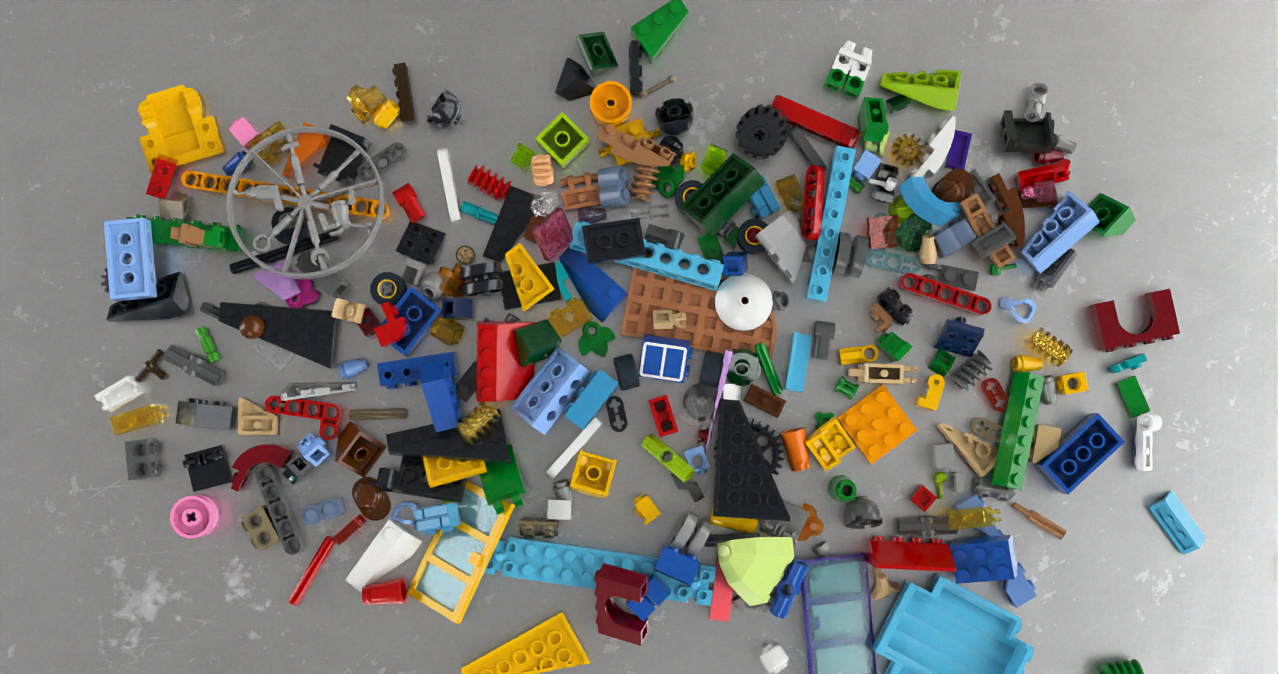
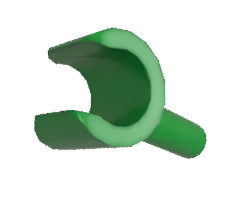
M1016 263L1007 264L1000 269L996 265H991L990 275H1001V270L1017 268Z

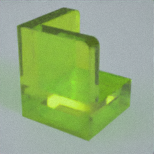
M518 142V148L511 157L510 162L526 172L531 165L532 157L536 154Z

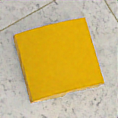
M835 416L820 426L805 441L825 472L840 463L841 457L856 448Z

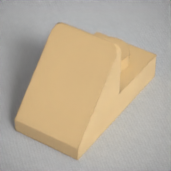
M336 298L332 317L361 324L366 305Z

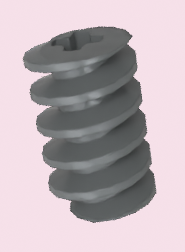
M980 350L977 351L978 355L973 354L971 356L972 360H966L967 366L964 364L960 366L961 371L958 369L954 371L955 376L949 375L951 380L960 389L969 391L968 384L975 386L974 378L980 381V373L986 376V368L990 371L993 370L991 362Z

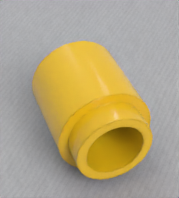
M388 99L372 115L373 122L379 128H388L399 115L400 107L394 101Z

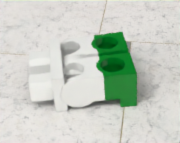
M847 40L843 47L839 49L823 87L839 93L848 74L841 94L857 100L872 63V50L863 47L860 54L853 52L856 44Z

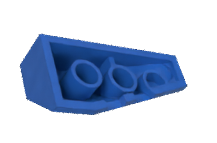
M568 247L559 257L588 311L603 323L625 299L628 293L595 264L588 265L587 257L580 251Z

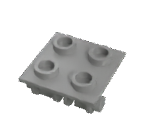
M783 500L790 516V522L762 520L759 531L771 537H791L794 548L810 512Z

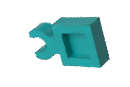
M1145 353L1134 355L1110 366L1112 374L1119 373L1127 368L1135 370L1142 367V363L1147 361Z

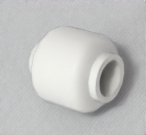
M769 644L762 649L763 654L760 656V661L769 673L774 672L777 674L788 666L789 657L780 645L773 646Z

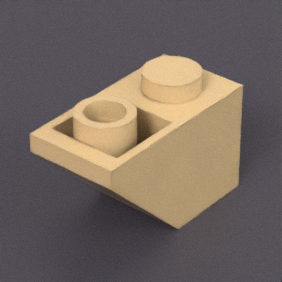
M1035 424L1028 462L1037 463L1058 448L1061 428Z

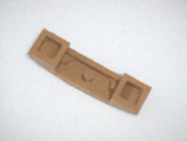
M977 193L960 202L964 215L978 238L995 228L985 211V205ZM1008 244L989 255L998 269L1016 259Z

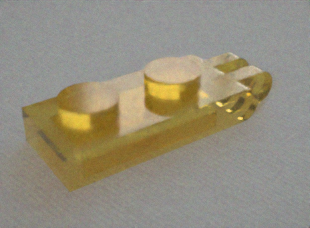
M150 404L110 417L115 436L159 423L158 419L165 417V413L156 414V411L163 409L162 405L154 407V404Z
M992 506L947 510L949 530L994 526V522L1002 520L1001 517H993V514H1000L1001 510H993Z

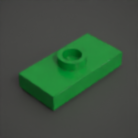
M716 233L712 237L707 234L697 238L704 258L707 260L715 259L723 264L724 253Z

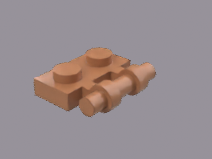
M588 172L582 176L573 177V175H570L567 178L560 179L561 187L569 186V190L562 191L565 211L601 205L599 198L600 186L591 185L592 181H598L597 173L590 174ZM574 184H586L585 188L575 189Z

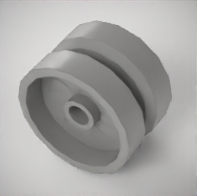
M689 511L678 525L669 546L679 549L680 552L686 544L683 555L686 556L688 553L697 557L713 528V524L703 520L695 528L698 522V515Z

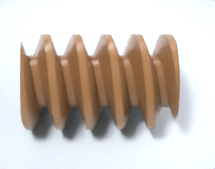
M638 164L641 167H637L635 171L639 174L633 176L636 182L631 183V186L635 189H630L629 192L634 199L651 202L647 195H653L654 193L649 188L656 187L651 181L658 180L654 173H660V171L656 169V166Z

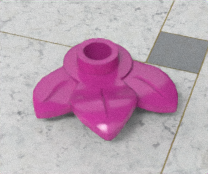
M296 279L301 292L286 299V303L290 308H302L305 304L314 303L318 299L320 292L312 289L311 279ZM298 297V301L293 303V298Z

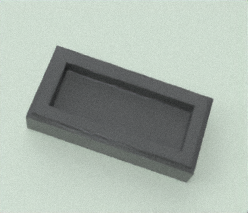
M1004 222L974 240L972 245L984 259L1014 241L1016 235Z

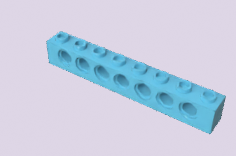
M836 146L833 151L822 208L821 233L815 243L805 298L823 302L827 300L856 149Z
M581 221V223L576 222L569 241V248L586 253L582 226L591 224L585 221ZM643 239L645 252L652 254L650 258L638 257L614 261L713 291H717L724 264H721L718 260L703 259L698 254L689 255L681 249L673 248L672 250L665 248V245L661 243H648L645 239ZM667 257L670 259V262L663 263L660 259ZM685 262L689 267L682 269L679 264ZM705 268L707 273L700 274L697 269Z

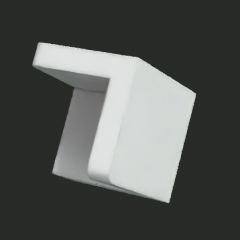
M549 498L547 519L571 520V501Z

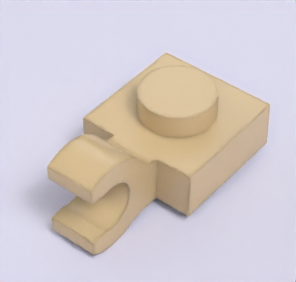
M653 310L654 329H673V325L678 328H686V313L672 314V310Z

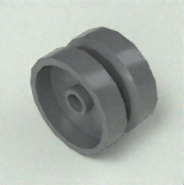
M840 232L832 269L833 274L843 275L847 269L849 276L860 278L866 260L867 236L856 235L852 241L850 233Z

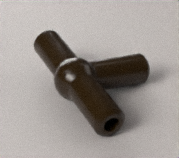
M157 349L152 357L144 363V367L135 377L136 381L142 382L150 371L161 380L167 376L165 372L155 365L164 354L161 349Z

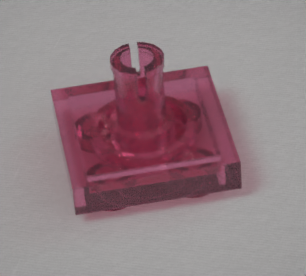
M557 207L531 228L546 261H551L569 246V242L572 243L573 231L563 208Z

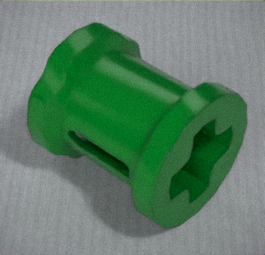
M841 376L834 391H839L852 400L859 385H854L845 380L844 376Z

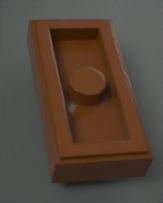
M751 384L743 400L776 418L779 417L786 403V400Z

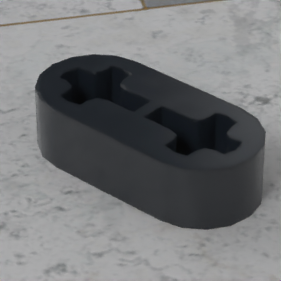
M612 396L606 402L610 426L614 431L622 432L627 427L624 404L620 397ZM613 399H616V402H620V406L617 407L618 413H615L614 408L609 406ZM615 415H619L621 421L624 420L621 429L613 425L616 422Z

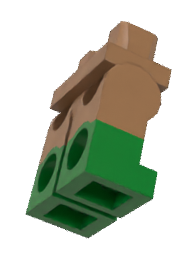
M182 223L181 227L172 226L170 237L190 247L197 248L198 245L205 248L230 251L232 232L219 226H213L212 231H207Z

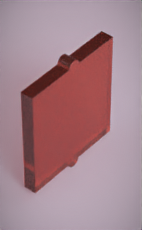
M898 215L867 218L868 232L866 234L868 235L869 249L900 246Z

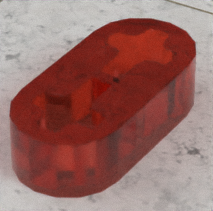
M995 378L984 379L981 383V390L990 407L996 412L1006 411L1009 399L999 381ZM987 382L994 383L993 390L995 394H993L992 390L986 389L988 386ZM995 396H997L999 400L1004 401V403H1002V408L996 407L995 404L997 403V399Z
M361 514L358 515L332 539L340 546L367 521Z

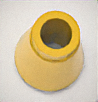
M1019 354L1012 359V368L1017 372L1041 370L1043 367L1041 358Z

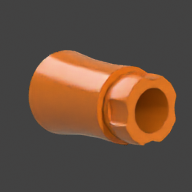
M799 427L780 432L779 434L784 444L791 470L796 472L810 468L809 454L805 443L806 428Z

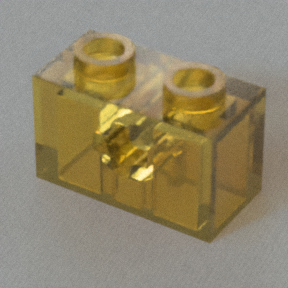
M574 298L566 303L567 307L564 309L557 308L550 313L551 316L548 320L560 338L565 337L593 320L581 298L578 300ZM566 313L575 314L572 322L564 320L567 317Z

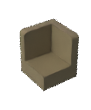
M179 194L176 199L161 198L159 200L160 217L184 219L189 212L188 195Z

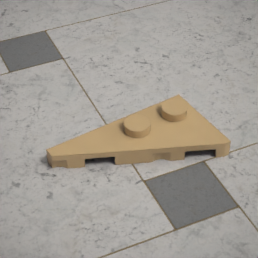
M940 422L936 425L946 439L953 443L954 448L980 478L995 466L998 449L991 446L990 443L983 442L966 432L962 433L955 430L953 426Z

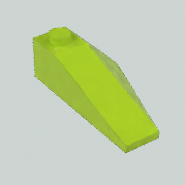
M940 69L936 70V73L926 74L924 70L910 75L908 72L883 73L880 86L945 111L956 110L962 71Z

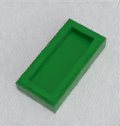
M1136 376L1128 377L1116 383L1130 418H1135L1150 411Z

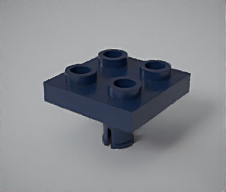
M957 317L954 321L947 319L935 340L934 348L971 357L983 338L985 329L968 325L967 319L964 317L962 323V317Z

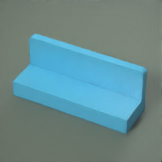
M799 332L792 333L784 390L803 392L812 339L811 335L799 334Z
M1173 491L1168 492L1164 499L1150 505V510L1183 555L1201 547L1206 537Z

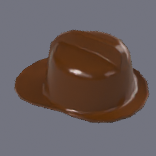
M952 170L934 185L931 192L944 202H962L973 190V177L966 170Z
M363 477L352 488L353 499L367 519L372 521L384 519L390 511V500L385 491L375 488L376 479Z

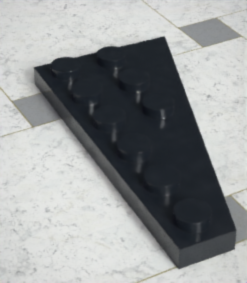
M220 302L219 322L239 330L240 322L244 317L256 315L262 319L265 325L264 332L259 339L332 369L337 318L332 317V311Z
M500 409L462 417V419H459V427L436 432L434 424L386 434L390 455L410 457L415 455L425 456L426 458L441 457L450 460H481L490 463L495 461L511 464Z

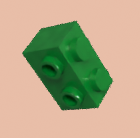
M864 97L859 111L863 141L882 142L884 135L888 133L889 127L883 98Z

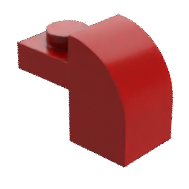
M390 302L381 304L388 323L374 328L380 346L383 348L399 342L407 331L406 318H397L399 315L398 309L395 304L392 305Z

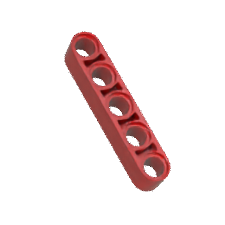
M775 95L771 104L773 106L772 109L776 110L778 108L781 110V116H786V123L792 126L796 125L799 129L838 146L854 149L861 132L858 129L783 96Z
M913 273L904 274L898 279V287L904 292L977 316L987 314L991 310V302L985 297ZM905 278L911 279V287L904 285ZM923 284H928V285H929V287H930V292H929V293L923 292V290H922V285H923ZM941 290H946L948 292L947 299H943L941 297ZM960 296L966 298L964 306L959 303ZM978 302L984 304L982 312L977 309Z

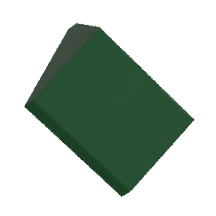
M604 32L579 34L576 36L577 45L591 77L618 67Z
M548 319L514 330L521 367L549 358L562 341Z

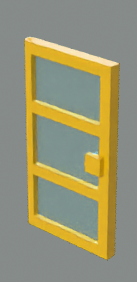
M469 480L466 481L462 503L456 502L458 504L460 526H454V530L442 532V529L437 530L438 533L433 535L407 590V594L460 624L515 507L514 504L504 500L502 504L505 512L497 515L493 505L489 506L487 504L483 488Z

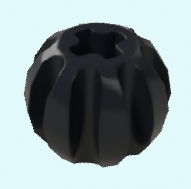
M666 136L659 143V145L676 153L671 164H676L684 153L683 142L678 137Z

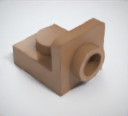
M878 302L873 304L869 308L872 311L870 315L877 322H882L874 331L876 333L880 331L884 333L891 327L890 322L893 318Z

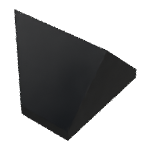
M567 58L555 94L570 101L591 95L597 86L582 65L571 58Z

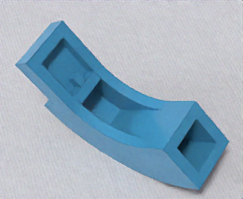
M909 177L898 187L908 206L919 217L931 224L943 226L949 220L957 218L959 213L963 211L960 202H944L938 199L929 189L924 177Z

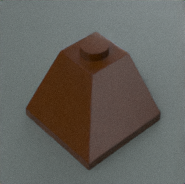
M349 421L338 436L335 462L365 477L387 446L363 428Z

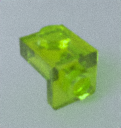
M711 143L700 167L703 169V172L712 175L723 164L728 150Z

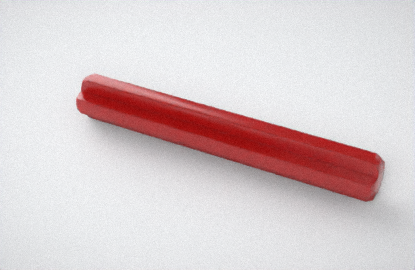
M330 536L325 537L289 597L288 602L294 606L299 604L335 544L336 540Z

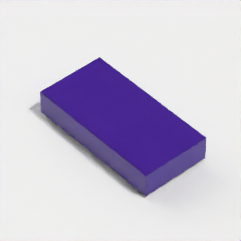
M955 130L951 147L946 156L945 168L954 170L965 169L972 133Z

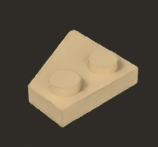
M238 398V435H278V415L268 412L266 409L244 398Z

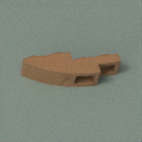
M607 123L604 124L597 136L599 140L613 147L612 154L638 164L669 166L676 155L670 149L655 143L650 138L641 136L638 141L631 135L625 134Z

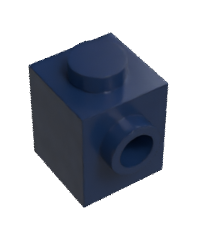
M458 297L442 299V318L454 320L472 319L473 299Z

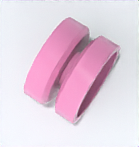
M205 494L190 495L181 498L174 504L170 513V522L178 535L185 538H198L212 533L217 528L220 522L221 511L218 503L212 497Z

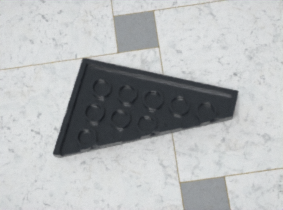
M720 399L713 517L790 522L788 511L740 400Z

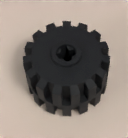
M763 104L755 108L752 107L742 116L736 128L738 131L735 133L736 138H739L737 144L739 148L742 146L745 148L744 153L746 155L749 153L753 154L752 158L757 159L759 156H762V159H766L769 155L774 156L788 138L789 125H786L787 118L785 115L781 116L780 109H772V105L763 107ZM759 130H762V132L765 133L763 137L761 136V133H758Z

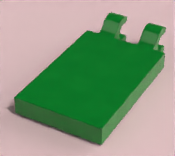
M512 444L508 445L511 464L485 461L487 472L480 474L486 502L489 506L493 505L497 515L505 512L502 501L509 498L512 499L516 508L523 506L520 494L526 493Z

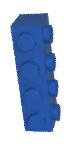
M456 352L377 363L380 386H386V390L396 389L398 384H405V387L417 385L416 382L421 381V363L444 359L446 365H450L452 373L450 378L454 380V376L459 375Z

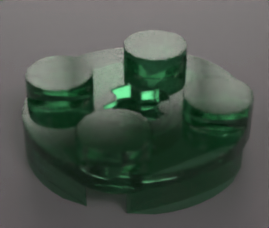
M912 213L895 230L899 247L906 252L919 251L923 235H928L929 230L932 231V224L919 217L916 213Z

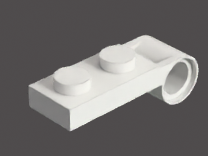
M1141 414L1137 419V432L1134 438V445L1136 446V456L1134 458L1136 471L1152 470V431H1157L1162 426V419L1157 414ZM1149 418L1152 422L1150 427L1147 424Z

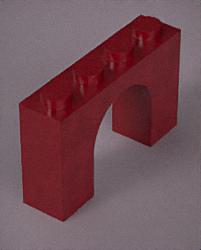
M1165 289L1145 294L1149 321L1146 328L1138 334L1129 333L1122 328L1118 320L1114 300L1089 305L1099 350L1106 349L1107 353L1117 351L1118 346L1124 345L1125 349L1136 347L1137 342L1143 341V345L1155 343L1157 338H1162V341L1174 339L1173 335L1180 334L1171 290Z
M604 563L594 576V581L596 582L595 596H597L595 610H597L596 624L598 625V633L641 646L649 633L648 618L642 621L637 615L625 612L617 606L613 597L641 603L648 591V575Z

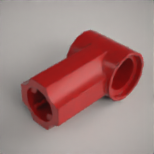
M409 183L392 192L412 224L427 216Z

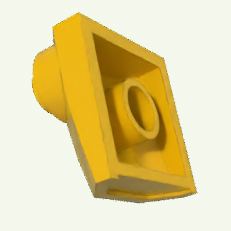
M580 450L570 488L576 492L597 498H607L617 460Z

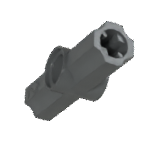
M171 345L164 354L166 361L180 367L186 374L195 378L198 377L213 386H217L223 377L224 371L207 363L202 357L188 353L175 345Z
M918 516V518H898L897 531L898 535H919L921 537L957 534L958 522L956 517L936 518V516Z

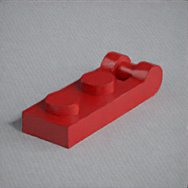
M1061 159L1059 163L1017 172V187L1019 191L1069 180L1071 177V172L1069 171L1071 161L1069 159Z

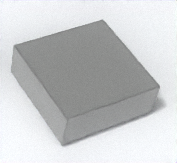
M951 472V490L954 492H963L962 472Z

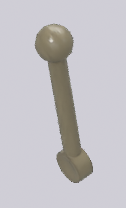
M673 75L668 76V79L641 92L639 94L640 97L643 98L661 86L674 82L675 77Z

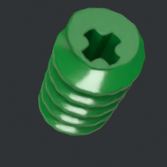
M1136 659L1131 661L1124 660L1123 663L1121 661L1109 662L1108 664L1101 663L1099 666V674H1144L1139 661Z

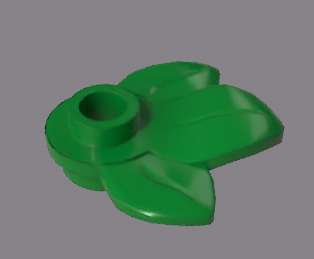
M671 165L659 166L658 170L660 173L654 174L658 180L651 181L656 186L653 189L659 190L660 194L666 198L673 197L676 194L678 185L684 180V168L682 165L673 168ZM671 185V190L667 192L666 187Z
M587 322L582 329L583 335L578 341L579 351L583 356L592 350L598 356L605 357L608 350L607 342L615 339L614 333L608 327H600L597 322ZM591 327L595 328L596 332L592 335L588 333V330Z

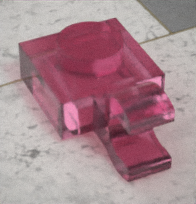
M1054 180L1035 182L1033 187L1024 188V191L1021 192L1022 199L1036 198L1037 203L1056 201L1058 198Z

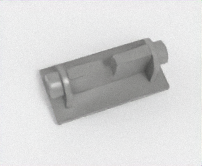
M979 477L974 480V485L977 486L972 491V494H977L982 498L993 497L999 501H1010L1016 494V492H1013V489L991 485V478Z

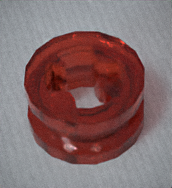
M699 427L698 444L703 442L707 445L709 428L702 429V427Z

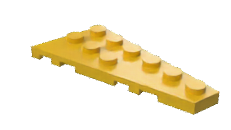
M562 611L463 666L460 670L462 674H538L560 668L590 664L591 662Z

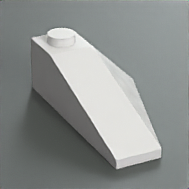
M391 518L377 534L345 580L361 592L364 586L371 585L412 557L423 541Z

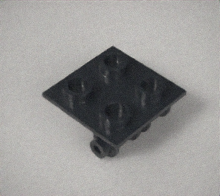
M410 221L396 248V252L401 253V255L410 256L412 259L415 258L418 261L421 260L429 265L434 264L436 261L435 256L446 233L417 222L412 224Z
M888 287L885 292L877 296L880 299L879 302L884 308L890 304L886 311L892 307L894 308L890 315L897 312L892 316L897 324L900 323L902 326L905 323L909 324L913 317L912 309L908 304L901 302L899 299L901 297L895 289L891 290Z
M222 445L184 455L183 466L188 468L193 492L231 482Z

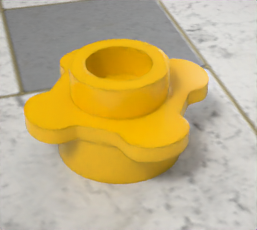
M695 152L683 153L680 157V165L683 166L684 171L688 172L690 169L695 168L697 163Z

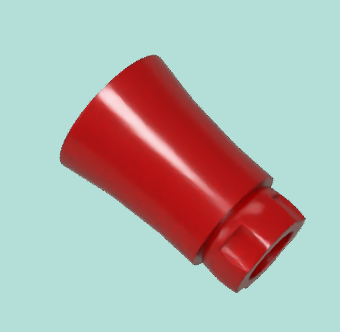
M401 577L392 581L364 586L362 588L363 603L365 605L406 604L407 586L405 579Z

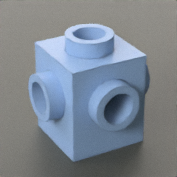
M310 432L297 444L303 457L316 467L330 455L329 450L325 446L327 442L320 435L315 436Z

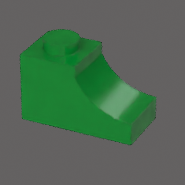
M894 332L883 333L878 338L879 343L876 345L891 362L899 361L912 348L907 341L899 338Z

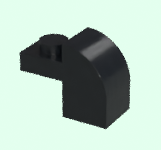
M880 163L875 180L886 182L889 177L897 179L899 175L898 167ZM873 184L871 197L882 203H892L894 190L887 191L884 187Z

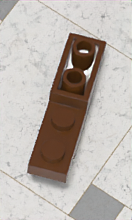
M1000 173L988 179V187L992 193H995L998 207L1004 211L1003 214L999 215L998 223L1001 225L1006 222L1016 235V239L1010 242L1009 245L1014 250H1017L1024 246L1025 220L1023 208L1016 188L1013 187L1008 190Z

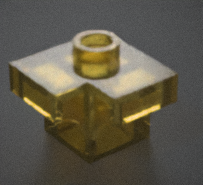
M355 85L350 89L347 99L353 105L351 111L363 124L368 122L381 104L387 100L375 85L370 88H361Z

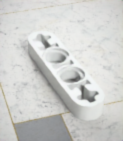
M447 148L438 149L437 155L450 219L452 222L461 220V213Z
M596 417L546 472L552 480L602 425Z

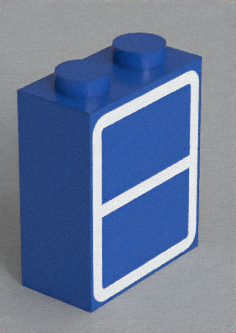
M644 334L638 376L684 383V379L689 377L690 371L687 360L692 358L693 348L690 347V341Z

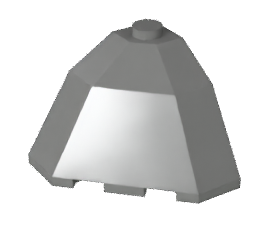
M789 210L760 231L755 238L767 250L768 256L780 268L779 271L792 285L796 281L806 249L805 238L802 236V224L800 223L802 218L797 212L792 213Z

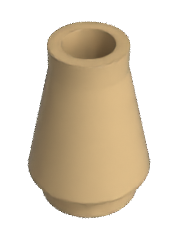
M923 235L918 255L922 264H933L935 259H937L933 235Z

